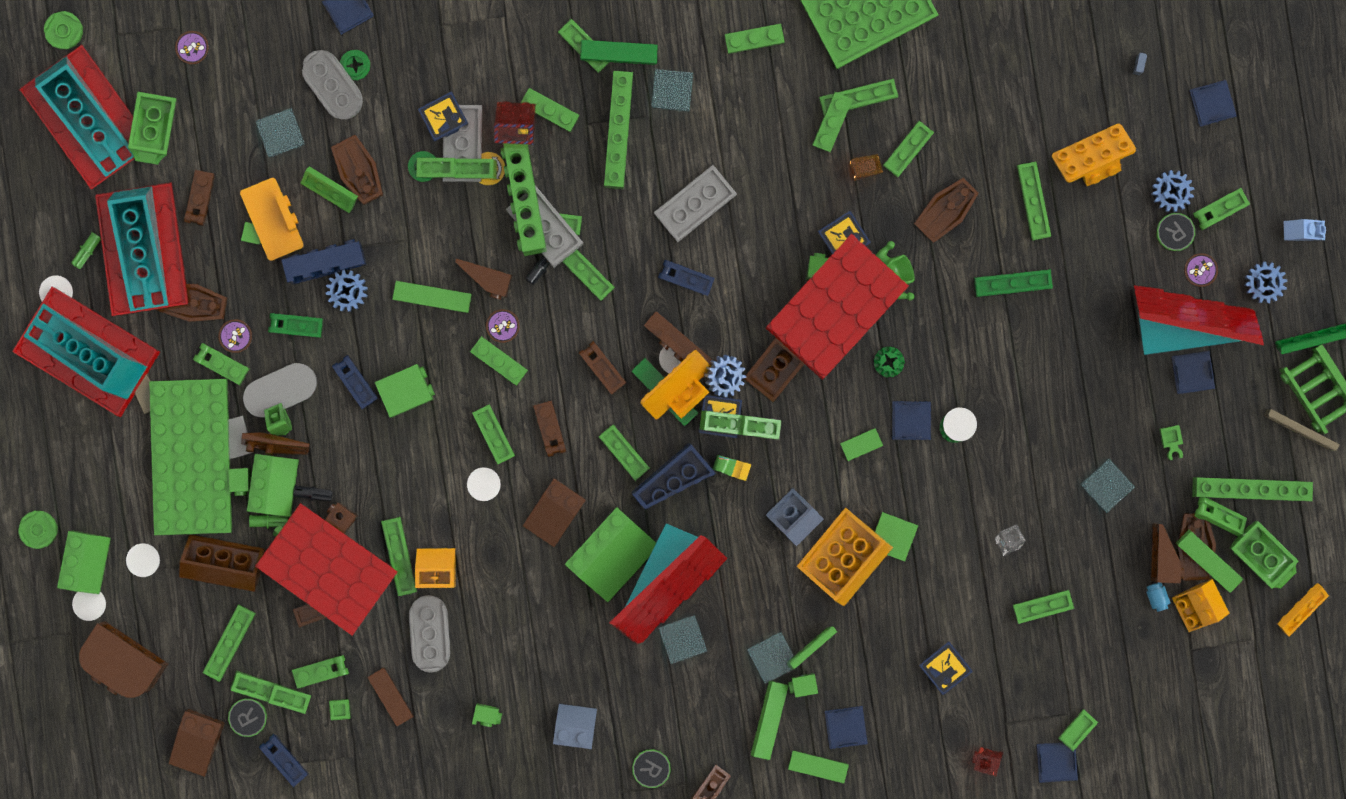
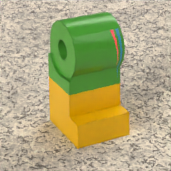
M717 455L713 470L746 481L751 464Z

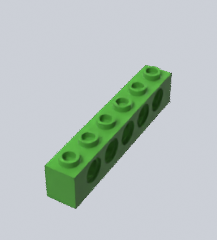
M614 71L605 188L624 189L633 72Z
M524 137L518 138L519 140H524L522 144H520L522 141L517 143L518 141L514 142V139L513 141L508 140L506 143L503 141L504 148H501L502 159H506L507 166H504L505 176L510 179V184L507 185L509 196H513L514 201L510 205L512 214H516L517 221H514L515 232H519L520 239L517 240L518 249L523 252L524 256L547 252L528 143L524 144L527 142ZM520 157L521 161L518 164H513L512 159ZM518 175L525 176L522 182H516L515 178ZM522 193L528 194L527 199L524 201L518 199ZM524 212L531 213L528 219H523L521 216ZM528 230L535 231L532 237H525V233Z
M1193 477L1192 497L1312 501L1313 482Z

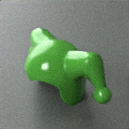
M889 241L876 256L907 285L914 282L913 267L905 255L893 258L887 256L888 251L895 246L893 241ZM902 293L898 299H908L911 301L914 299V294Z

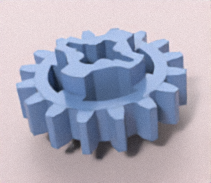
M1170 170L1168 176L1165 172L1162 173V179L1159 177L1155 179L1158 184L1152 185L1156 191L1151 194L1157 196L1154 203L1159 201V208L1165 206L1166 212L1171 208L1173 212H1177L1178 207L1181 210L1185 209L1184 204H1190L1188 198L1194 197L1193 194H1190L1194 187H1189L1192 180L1186 181L1187 175L1185 174L1181 177L1180 171H1177L1174 175L1173 171ZM1172 179L1179 180L1181 183H1175ZM1163 184L1165 188L1161 194V186ZM1171 188L1177 190L1174 194L1169 193ZM1183 189H1185L1184 198L1181 196ZM1165 199L1172 200L1175 204L1168 203Z
M1262 262L1261 267L1259 264L1254 265L1255 270H1248L1251 275L1245 276V279L1249 280L1248 283L1244 284V286L1249 287L1246 293H1252L1251 299L1258 298V303H1262L1265 299V303L1268 304L1270 303V298L1273 302L1277 301L1276 296L1282 297L1283 293L1281 290L1287 289V287L1283 286V283L1288 281L1282 278L1285 272H1279L1280 266L1273 268L1274 263H1270L1267 266L1266 262ZM1262 270L1270 271L1267 275L1260 273ZM1276 277H1277V280H1278V286L1276 285V281H1275V278H1276ZM1268 279L1269 281L1267 282V284H1268L1269 286H1265V287H1264V286H1263V284H1264V281H1263V280ZM1265 291L1272 293L1268 296L1262 295Z
M342 270V275L336 272V278L329 279L332 284L326 285L330 289V291L326 292V295L331 296L328 302H335L333 307L337 308L340 306V311H344L345 307L348 312H351L352 307L359 309L357 304H364L361 299L368 296L364 294V291L368 290V287L363 286L366 281L364 279L359 280V274L354 277V272L351 270L349 274ZM350 278L353 279L355 282H352L351 284L346 283L344 279ZM338 283V291L334 293L335 286ZM344 287L351 288L349 291L350 295L343 294L345 291ZM359 289V295H358V297H357V299H356V298H355V293H356V290ZM347 299L349 304L341 303L338 300Z
M724 355L723 358L717 356V362L711 360L712 367H706L709 373L704 376L708 377L709 380L705 383L711 385L709 390L715 391L714 394L727 397L728 394L734 396V390L739 392L740 388L738 386L745 384L741 381L742 378H746V375L742 374L745 368L740 367L742 362L736 360L733 356ZM727 364H731L733 368H729ZM717 384H721L724 388H720Z

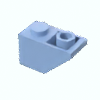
M1307 219L1284 221V240H1325V221Z

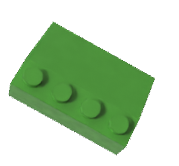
M617 507L565 565L604 600L609 602L650 557L656 542Z

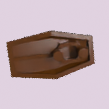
M356 135L331 147L341 180L358 196L363 205L383 195L376 162Z
M962 178L935 194L914 224L934 243L964 220L979 192Z
M186 284L188 304L157 310L189 322L224 319L227 297L198 284Z
M262 432L242 433L241 444L246 446L247 452H254L255 448L265 451L267 455H308L309 453L308 443Z
M1184 513L1179 539L1188 530H1191L1215 552L1216 542L1210 522L1196 518L1195 513ZM1177 545L1181 567L1184 568L1183 581L1211 580V575Z

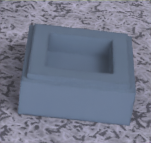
M1145 53L1137 55L1133 74L1140 75L1144 72L1147 58Z

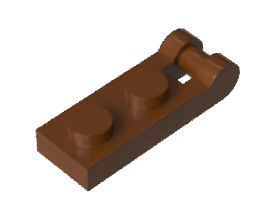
M195 170L184 222H196L197 225L204 226L215 177L214 173ZM194 209L200 210V214H193Z
M592 341L587 349H582L578 353L612 395L625 385L626 381L596 343ZM595 352L598 357L592 361L589 356Z
M552 401L534 405L547 456L551 457L558 452H561V454L567 452ZM557 439L558 445L551 446L550 441Z

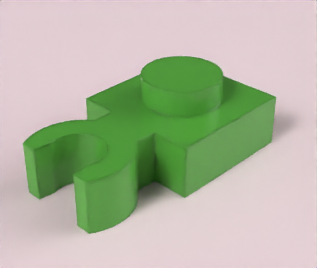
M1176 425L1159 429L1163 448L1169 447L1168 459L1173 460V452H1177L1178 457L1183 458V452L1178 448V445L1183 444L1180 426Z

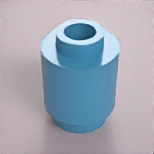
M1154 583L1147 586L1148 591L1146 593L1152 609H1157V612L1168 609V604L1171 602L1165 586L1162 583Z

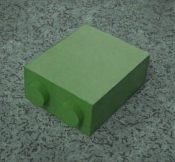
M416 364L375 382L390 418L434 400L433 395H435L431 384L427 385L425 378L428 376L424 367Z

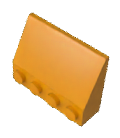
M845 508L797 567L831 598L845 606L893 547Z

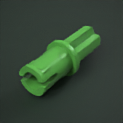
M91 232L83 246L80 245L81 249L72 260V265L81 269L89 256L93 255L92 252L101 241V238Z
M250 515L249 527H267V529L278 527L279 525L283 527L288 521V516Z

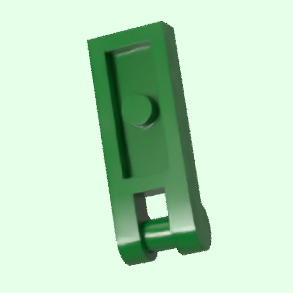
M270 313L271 325L268 327L269 333L322 337V318ZM279 320L284 321L283 328L278 327Z

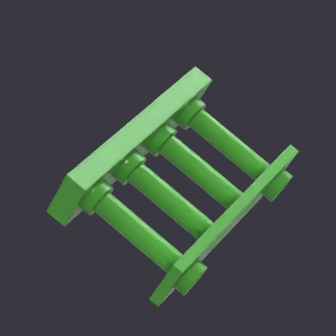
M1321 344L1312 349L1313 354L1311 358L1289 371L1287 367L1281 368L1280 372L1282 374L1280 377L1285 384H1289L1311 418L1313 429L1317 433L1326 434L1328 431L1325 426L1346 413V380ZM1321 363L1324 368L1323 373L1299 387L1294 377L1314 364ZM1326 379H1331L1335 385L1333 389L1312 403H1309L1304 393ZM1337 395L1342 396L1345 401L1344 405L1320 420L1315 409Z

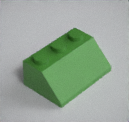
M255 454L247 511L290 517L299 460Z
M74 530L68 531L57 588L100 594L111 538Z

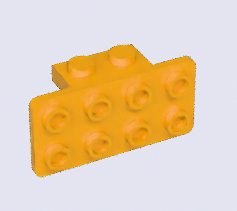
M1115 124L1053 153L1052 159L1066 182L1070 183L1083 177L1086 186H1089L1122 171L1120 159L1135 153L1136 147L1123 126Z
M270 178L241 190L240 195L268 260L273 261L303 248L304 244L295 225L299 222L295 213H290L288 209L291 206L287 195H282L275 178Z
M694 350L670 374L661 380L653 390L647 393L640 404L655 419H659L670 407L682 419L709 393L699 380L709 372L706 367H711L710 364L697 350Z

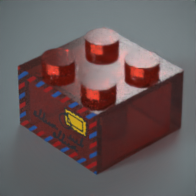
M497 102L494 123L495 143L533 144L536 125V104L528 102Z

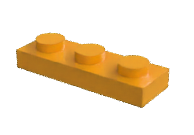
M1317 583L1281 618L1277 625L1289 637L1329 595Z

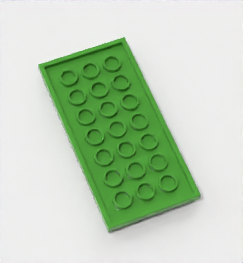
M227 379L150 381L154 535L232 533L231 492H229L228 471L230 469Z

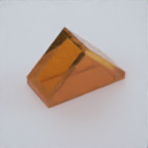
M878 154L854 158L849 162L854 181L883 173Z

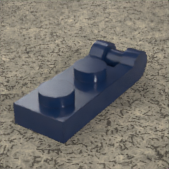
M664 260V268L662 273H659V279L705 296L709 295L715 278ZM671 269L676 270L674 277L669 276Z
M348 355L343 357L340 363L336 362L332 365L361 409L366 408L378 399ZM348 366L351 371L345 374L343 369Z
M274 733L266 743L263 742L259 746L261 751L293 787L309 774ZM275 745L278 750L273 754L270 749Z

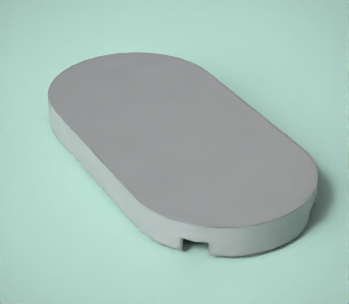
M325 50L313 51L308 54L303 62L302 75L329 114L339 119H350L356 116L362 107V94L338 59L332 53Z
M294 363L251 382L244 391V405L248 412L257 417H265L264 410L279 403H282L284 409H287L309 399L313 395L317 387V377L314 371L304 364Z
M431 595L422 596L412 604L409 610L412 659L421 670L436 672L446 666L451 654L448 611L444 602L438 597Z

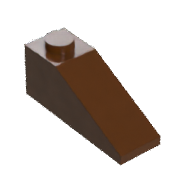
M456 258L455 262L486 292L491 293V298L501 300V297H507L512 275Z
M715 765L690 799H716L731 775Z

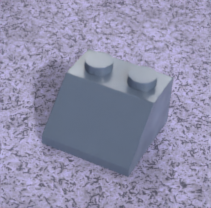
M793 488L766 514L796 546L824 520Z
M559 704L553 744L592 749L597 709Z

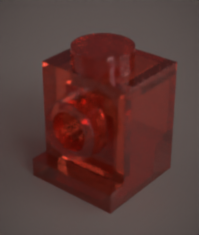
M980 747L979 752L975 751L972 762L976 763L974 770L997 776L1003 752H995Z

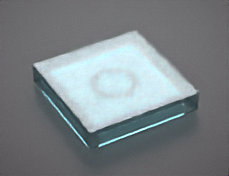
M655 69L652 108L690 112L693 73Z
M292 108L256 121L269 158L305 145Z
M1107 459L1080 484L1106 513L1135 488L1110 459Z
M695 615L659 627L671 664L707 652Z
M782 632L747 649L765 684L793 670L787 666V662L794 655Z

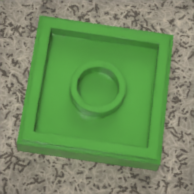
M882 512L875 532L893 547L887 555L905 561L918 525Z

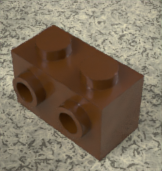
M340 502L336 505L333 503L326 512L329 515L325 521L346 534L358 515Z

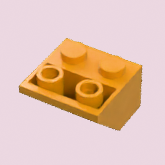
M455 548L417 549L415 588L456 587Z
M1213 579L1200 583L1172 597L1188 632L1219 622L1230 614Z

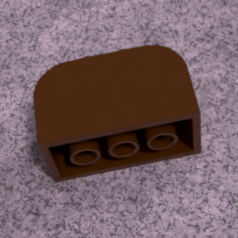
M106 621L97 623L79 653L80 664L91 675L93 681L98 684L102 682L108 686L107 690L115 695L118 693L127 698L138 697L150 691L169 664Z

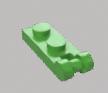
M1239 188L1198 210L1193 215L1195 218H1198L1201 224L1199 226L1204 230L1247 207L1250 203L1242 188ZM1209 212L1212 219L1207 220L1204 214Z
M204 343L200 345V351L198 355L195 354L194 361L238 385L242 384L250 368ZM207 353L212 355L209 361L204 359Z
M1199 497V507L1195 511L1196 518L1204 519L1238 537L1243 535L1246 517L1206 497Z
M344 655L293 669L292 672L297 689L349 674L348 668H345ZM332 664H337L338 671L333 672Z

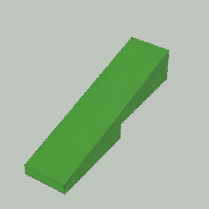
M417 158L416 177L497 180V160Z
M702 411L699 430L779 439L781 420Z
M237 670L230 690L304 714L311 698L309 694Z

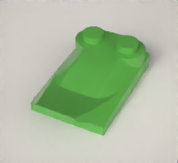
M143 92L137 93L128 149L133 154L135 161L158 165L167 156L176 110V98Z
M1258 521L1248 526L1244 530L1243 535L1237 537L1230 547L1232 552L1271 589H1281L1296 573V564L1299 561Z

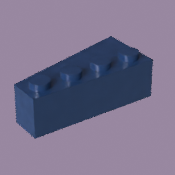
M355 239L348 240L341 246L334 244L325 247V250L318 251V249L308 251L304 255L297 254L283 259L282 264L287 282L294 285L335 274L336 272H342V270L346 271L365 266L366 261L361 243L359 241L355 242Z
M688 443L631 493L643 508L647 509L716 473L696 449Z

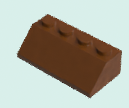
M189 534L179 562V577L255 592L261 572L255 565L263 556L265 549Z

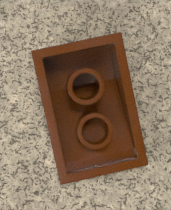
M775 338L744 379L774 402L804 363Z
M554 478L523 524V527L555 547L586 499Z
M1152 523L1151 581L1158 583H1181V579L1184 578V568L1181 567V562L1164 525Z
M190 709L186 710L177 732L169 764L205 777L225 722Z

